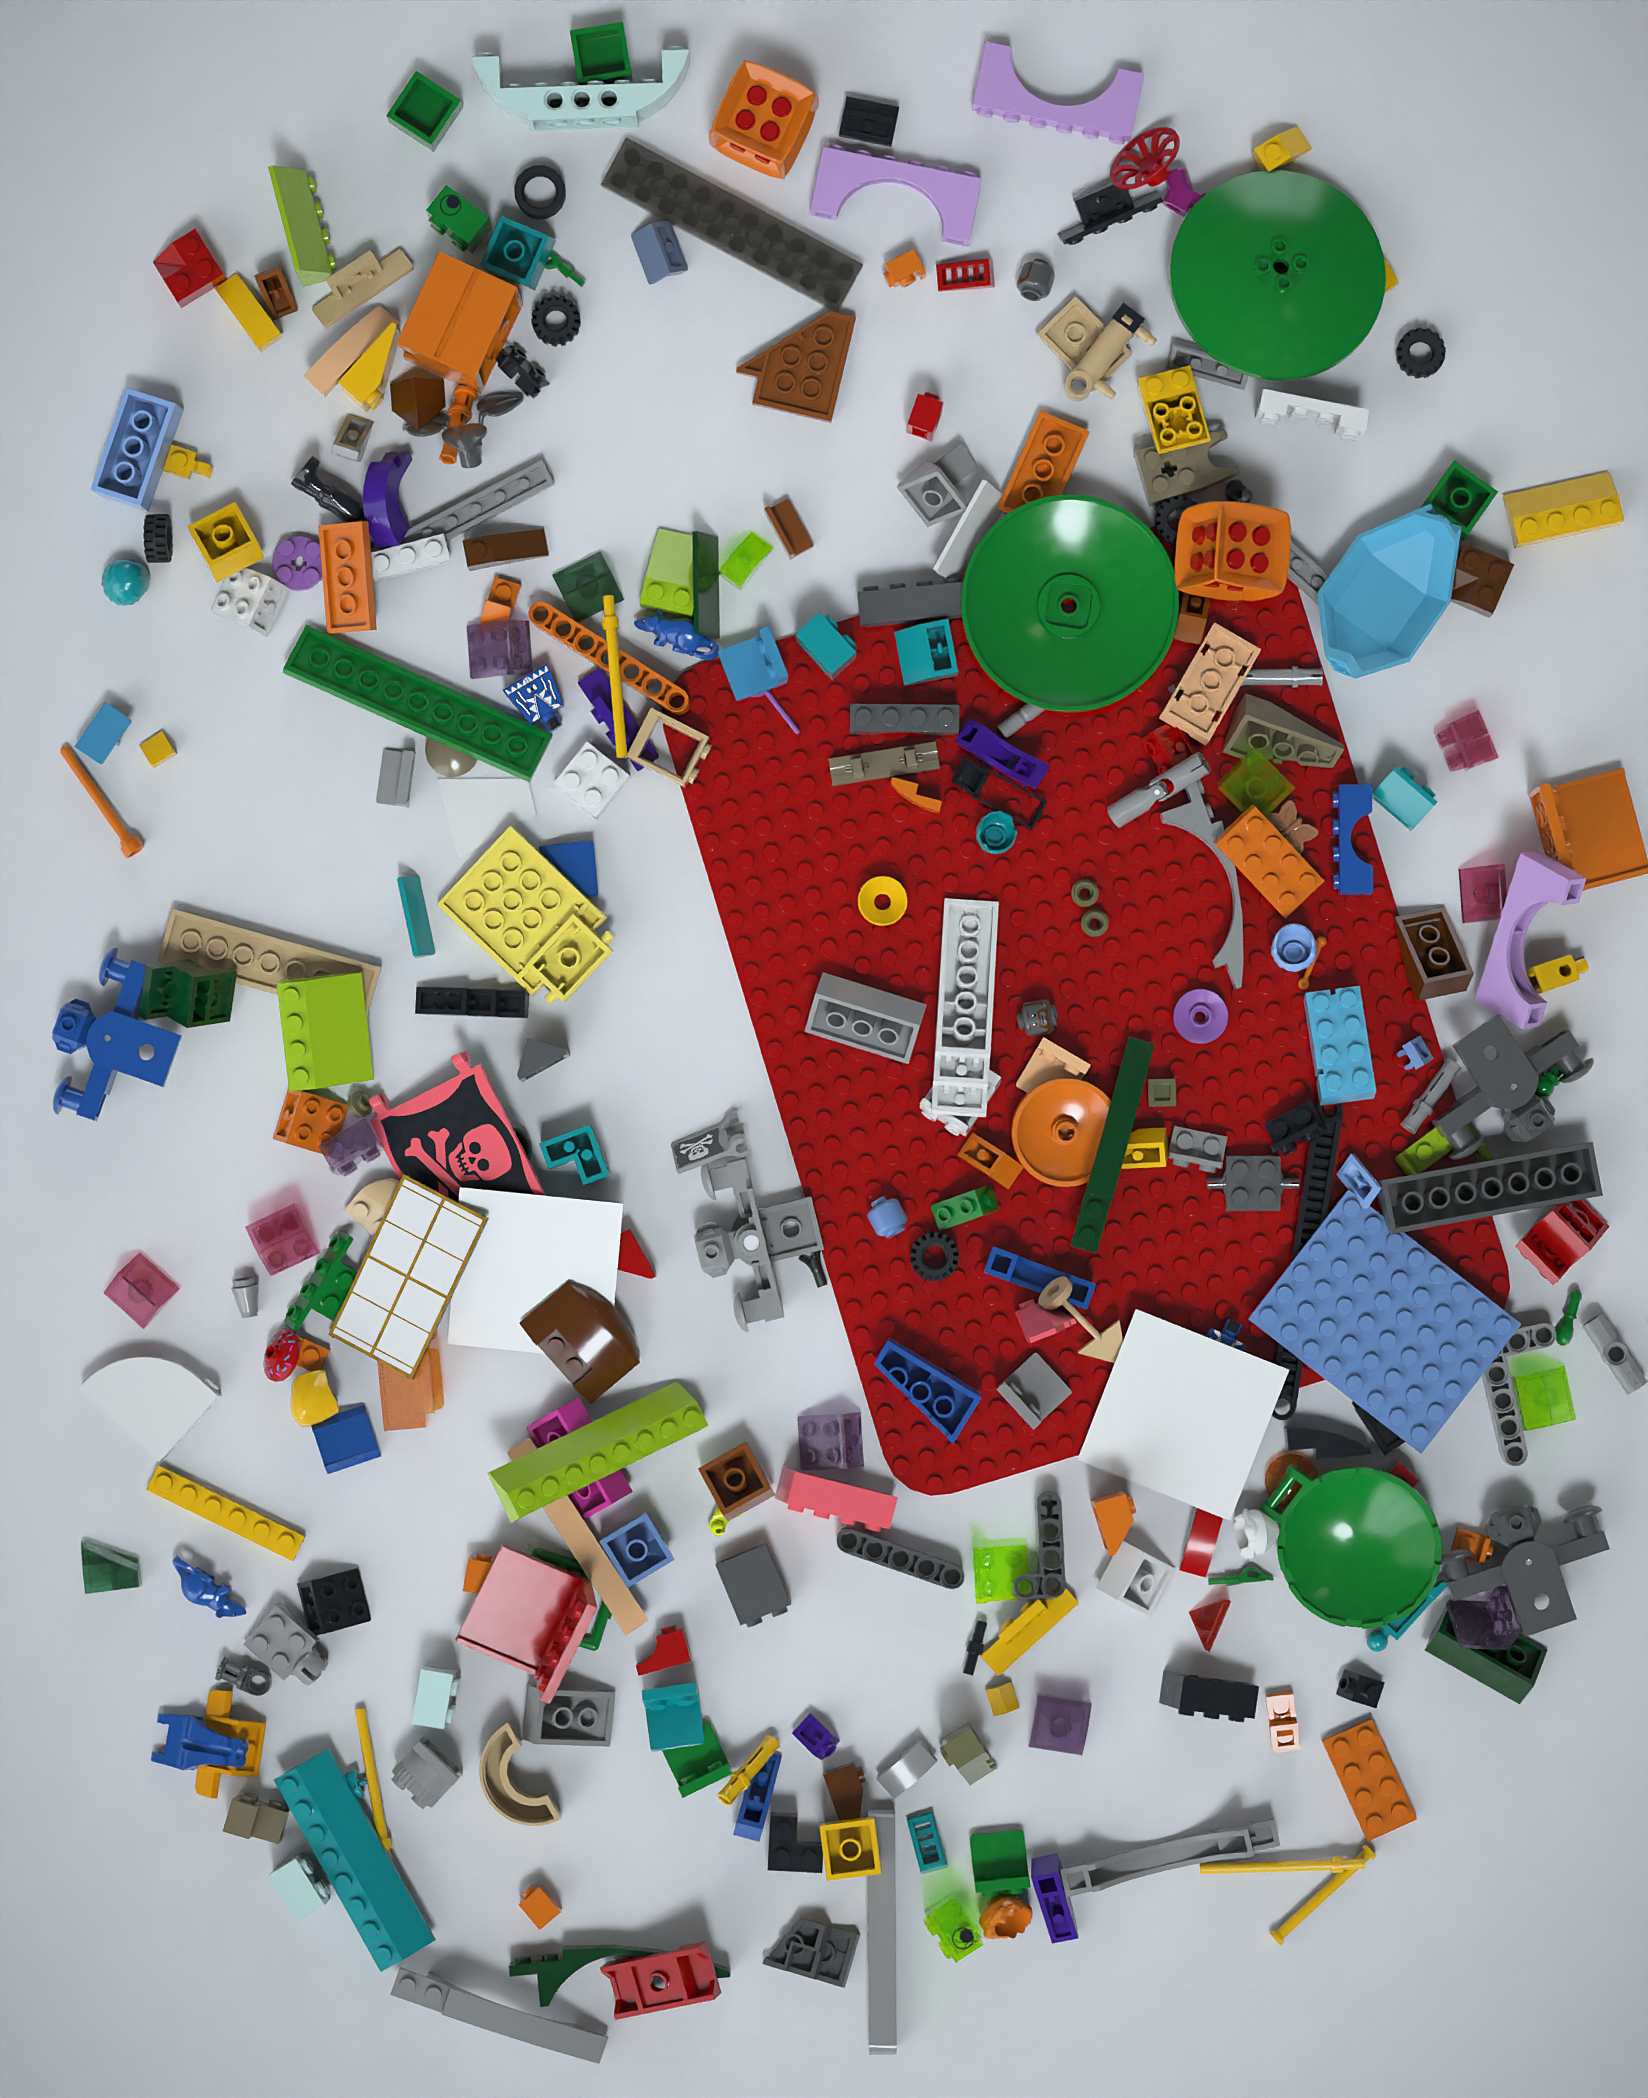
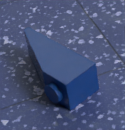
M773 1754L750 1781L751 1785L744 1791L733 1835L760 1842L782 1758L781 1755Z

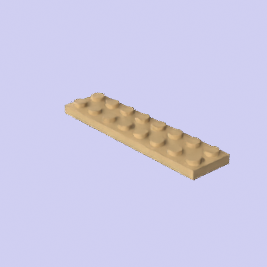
M176 909L171 911L157 961L163 963L190 959L207 970L231 967L237 971V984L278 995L277 983L282 979L362 972L367 1018L382 969L378 966Z

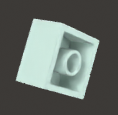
M424 1666L421 1669L411 1724L445 1729L448 1723L451 1724L454 1721L456 1705H451L453 1696L456 1697L459 1693L461 1678H456L457 1671Z
M301 1853L273 1870L267 1876L296 1923L325 1906L330 1900L328 1894H330L328 1886L322 1879L318 1881L313 1873L316 1870L313 1862L308 1856L304 1858Z

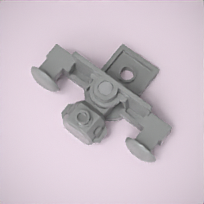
M745 1157L727 1161V1165L709 1169L708 1163L702 1165L701 1180L707 1195L711 1199L716 1200L715 1191L733 1187L739 1215L735 1219L730 1231L717 1225L715 1222L700 1224L694 1239L702 1271L712 1278L726 1275L733 1261L739 1258L753 1267L759 1297L742 1301L738 1292L733 1302L735 1318L741 1329L745 1332H749L748 1323L764 1319L767 1322L784 1318L771 1262L824 1250L812 1197L808 1196L758 1209ZM790 1221L797 1223L799 1226L798 1234L792 1237L787 1236L783 1231L784 1225Z

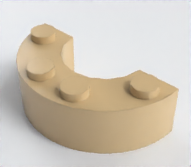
M509 1720L491 1736L481 1755L479 1775L483 1792L491 1806L500 1815L512 1822L526 1826H542L556 1822L561 1819L562 1815L549 1792L541 1795L527 1794L519 1790L512 1782L509 1773L510 1759L523 1743Z

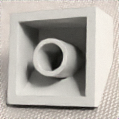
M1122 1541L1116 1555H1113L1096 1588L1150 1617L1175 1568Z

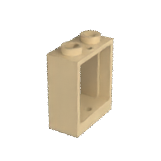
M650 708L627 753V759L686 788L688 782L694 783L699 773V769L696 766L700 758L706 759L712 745L708 744L710 740L708 736ZM658 721L699 742L682 777L641 757Z

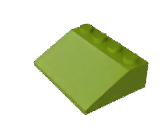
M274 165L268 166L295 272L303 287L324 282L333 274V271L337 270L334 255H328L326 245L331 243L327 229H321L319 219L324 218L320 202H314L312 193H316L317 190L313 176L308 177L306 171L302 169Z
M362 972L282 979L277 983L289 1091L319 1089L374 1080Z

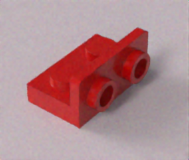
M1168 723L1142 738L1145 751L1154 761L1159 775L1196 753L1186 732ZM1164 779L1168 786L1173 784L1171 780Z

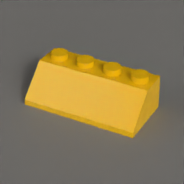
M1609 472L1502 496L1514 549L1618 526L1624 521L1619 495Z

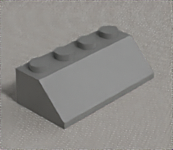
M822 973L804 1032L908 1064L926 1004Z

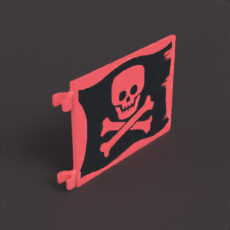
M466 1051L451 1057L453 1064L460 1071L458 1076L393 1109H389L384 1093L368 1099L371 1107L378 1114L370 1122L399 1181L404 1174L459 1203L460 1187L546 1195L482 1064L472 1067Z

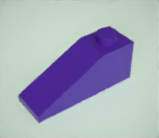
M1058 1853L1032 1858L1031 1879L1052 1944L1079 1938L1070 1896L1066 1897L1060 1869H1063Z

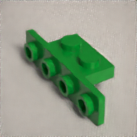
M340 1230L337 1235L333 1236L324 1257L316 1263L311 1278L302 1286L297 1301L287 1310L284 1323L291 1329L298 1331L311 1309L332 1321L340 1310L357 1274L356 1270L340 1262L354 1239L346 1232Z

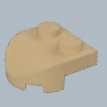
M393 1178L372 1180L359 1191L344 1211L371 1235L375 1236L399 1181Z

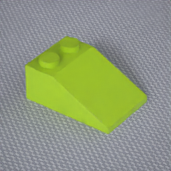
M658 528L639 602L641 608L654 611L661 610L663 613L693 619V540L691 535Z

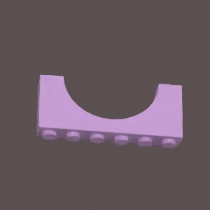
M986 41L972 110L977 111V115L989 118L993 115L1003 116V120L1012 123H1019V120L1030 122V126L1036 128H1045L1046 125L1056 127V131L1071 134L1072 131L1083 133L1082 136L1090 139H1098V136L1109 138V142L1115 144H1124L1131 141L1144 73L1118 68L1112 84L1096 99L1080 105H1055L1035 97L1020 83L1012 66L1011 46Z
M829 145V148L823 147L810 215L837 221L842 206L857 191L879 183L901 184L920 192L934 205L942 222V242L969 247L982 178H977L976 173L962 171L961 174L952 173L950 168L944 166H935V169L924 167V163L918 161H909L907 164L898 162V158L883 155L882 158L872 157L871 153L867 151L856 150L855 153L845 151V148L842 146Z
M1539 851L1520 853L1512 882L1508 887L1506 902L1500 914L1501 918L1497 931L1493 936V944L1485 962V970L1478 985L1475 999L1477 1003L1521 1029L1540 1027L1547 1001L1535 991L1526 972L1524 962L1526 933L1536 913L1547 903L1554 902L1559 905L1579 903L1586 877Z

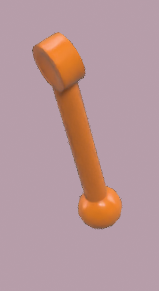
M1319 936L1316 939L1318 953L1313 964L1308 966L1303 979L1298 981L1300 989H1306L1309 986V976L1321 948L1327 942L1323 936Z

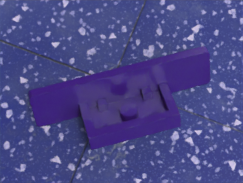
M598 668L581 679L578 685L594 707L590 712L598 724L604 722L609 729L605 734L615 747L611 686L601 669ZM623 703L628 753L640 730V726ZM648 741L641 757L654 762L659 758V754L650 741ZM630 760L637 771L645 768Z

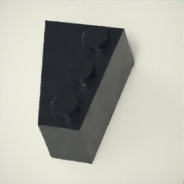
M1163 1670L1159 1703L1178 1709V1714L1194 1716L1195 1712H1203V1717L1219 1719L1220 1715H1228V1720L1244 1722L1245 1718L1255 1719L1259 1686L1246 1682L1198 1677V1675L1191 1674L1189 1676Z

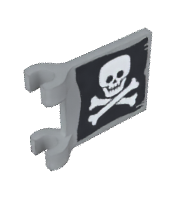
M737 1113L729 1114L723 1123L717 1127L671 1144L678 1174L729 1155L738 1158L749 1155L747 1145L740 1148L736 1147L744 1142L742 1124L737 1127L731 1126L733 1123L739 1122Z

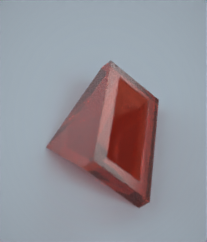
M1222 1598L1189 1612L1202 1647L1209 1652L1230 1606L1231 1601L1229 1599Z

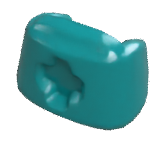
M357 1770L345 1774L357 1799L363 1798L365 1793L362 1786L367 1784V1780H360Z

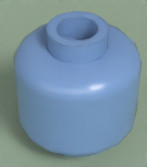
M883 1196L871 1203L873 1208L868 1212L867 1217L877 1235L886 1236L888 1239L906 1229L904 1225L908 1218L897 1199L887 1200Z

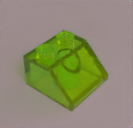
M1565 1366L1511 1377L1520 1421L1524 1431L1553 1426L1576 1419Z

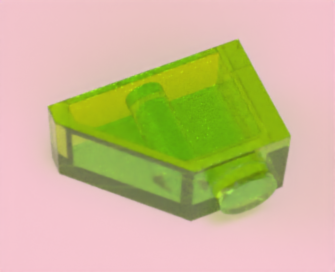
M751 532L719 569V575L741 591L773 550V547Z

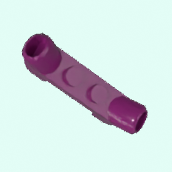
M1177 168L1171 170L1168 178L1165 180L1168 191L1163 198L1162 204L1173 212L1185 217L1188 209H1192L1206 193L1200 195L1194 192L1187 170Z

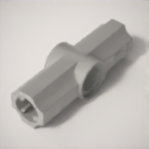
M1602 1313L1582 1326L1601 1354L1603 1362L1609 1366L1627 1395L1638 1390L1648 1382L1630 1356L1627 1347L1620 1341ZM1614 1346L1618 1347L1621 1351V1357L1616 1362L1611 1361L1608 1356L1609 1350Z

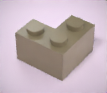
M243 1792V1795L238 1794L234 1797L230 1804L223 1832L246 1839L255 1837L279 1844L290 1813L289 1809L284 1808L285 1804L275 1800H269V1803L258 1800V1795Z

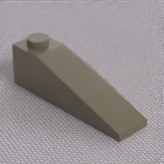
M1246 693L1233 714L1223 746L1224 753L1246 761L1257 762V758L1273 759V763L1282 764V760L1298 761L1300 765L1327 768H1333L1344 751V745L1275 704Z

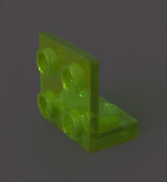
M1027 1546L972 1547L975 1603L986 1604L993 1601L1019 1600L1013 1595L1011 1588L1016 1578L1020 1575L1029 1574ZM1027 1580L1019 1581L1018 1590L1024 1595L1030 1594L1029 1582Z

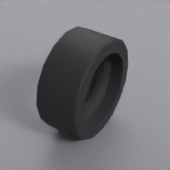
M536 165L525 169L518 176L514 186L515 199L520 210L534 219H547L556 215L563 207L566 199L565 184L561 176L553 168L544 165ZM535 177L548 178L556 188L554 201L544 208L531 206L524 196L526 184Z

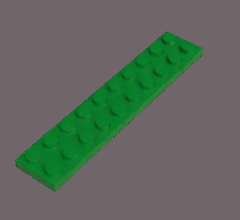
M308 625L305 626L283 668V673L529 783L552 740L553 734Z

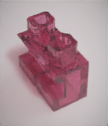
M1479 710L1446 726V729L1435 736L1441 749L1454 744L1457 754L1445 758L1450 772L1462 769L1468 771L1499 758L1490 735L1466 744L1488 733Z

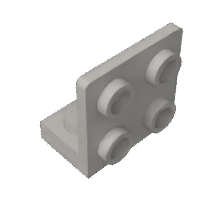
M1037 1353L1030 1356L996 1388L1033 1430L1072 1393L1070 1388Z

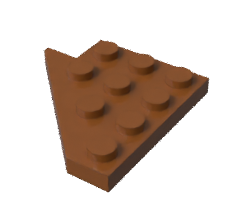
M829 311L737 367V374L758 378L752 405L831 423L856 317Z

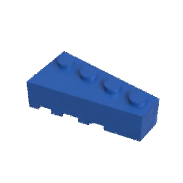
M891 1337L888 1338L875 1359L874 1365L953 1444L981 1400L983 1393Z

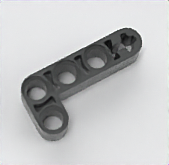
M1046 1491L1039 1495L1035 1501L1038 1574H1024L1014 1580L1011 1589L1013 1595L1019 1600L1056 1599L1063 1594L1066 1586L1062 1503L1058 1494L1053 1491ZM1046 1497L1055 1504V1506L1050 1508V1517L1055 1515L1056 1519L1041 1520V1517L1047 1516V1508L1041 1505L1046 1500ZM1049 1524L1055 1527V1538L1048 1539L1043 1535L1042 1529L1044 1525ZM1046 1552L1056 1554L1058 1561L1055 1566H1048L1044 1562V1554ZM1048 1579H1054L1058 1582L1059 1590L1057 1593L1052 1594L1046 1590L1045 1582ZM1027 1580L1032 1586L1030 1594L1024 1595L1019 1592V1581Z

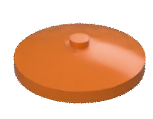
M1071 1077L1050 1079L1031 1089L1018 1104L1011 1125L1012 1145L1023 1167L1038 1180L1053 1186L1071 1187L1087 1183L1111 1103L1110 1099L1093 1084Z

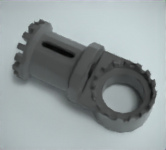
M227 1657L223 1658L221 1665H219L221 1669L217 1670L215 1676L216 1680L220 1681L223 1679L235 1684L237 1689L255 1696L264 1695L270 1690L272 1685L271 1677L265 1671H258L248 1666L241 1667L229 1662ZM257 1675L262 1676L266 1680V1687L262 1691H256L251 1685L253 1677Z

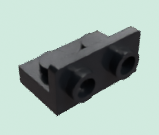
M1309 1100L1264 1124L1273 1143L1271 1146L1272 1152L1282 1153L1283 1155L1296 1151L1298 1149L1297 1145L1304 1141L1310 1143L1321 1137L1320 1133L1328 1130L1314 1100Z

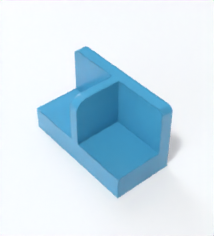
M105 702L74 747L97 763L103 764L114 747L121 744L118 741L132 721Z

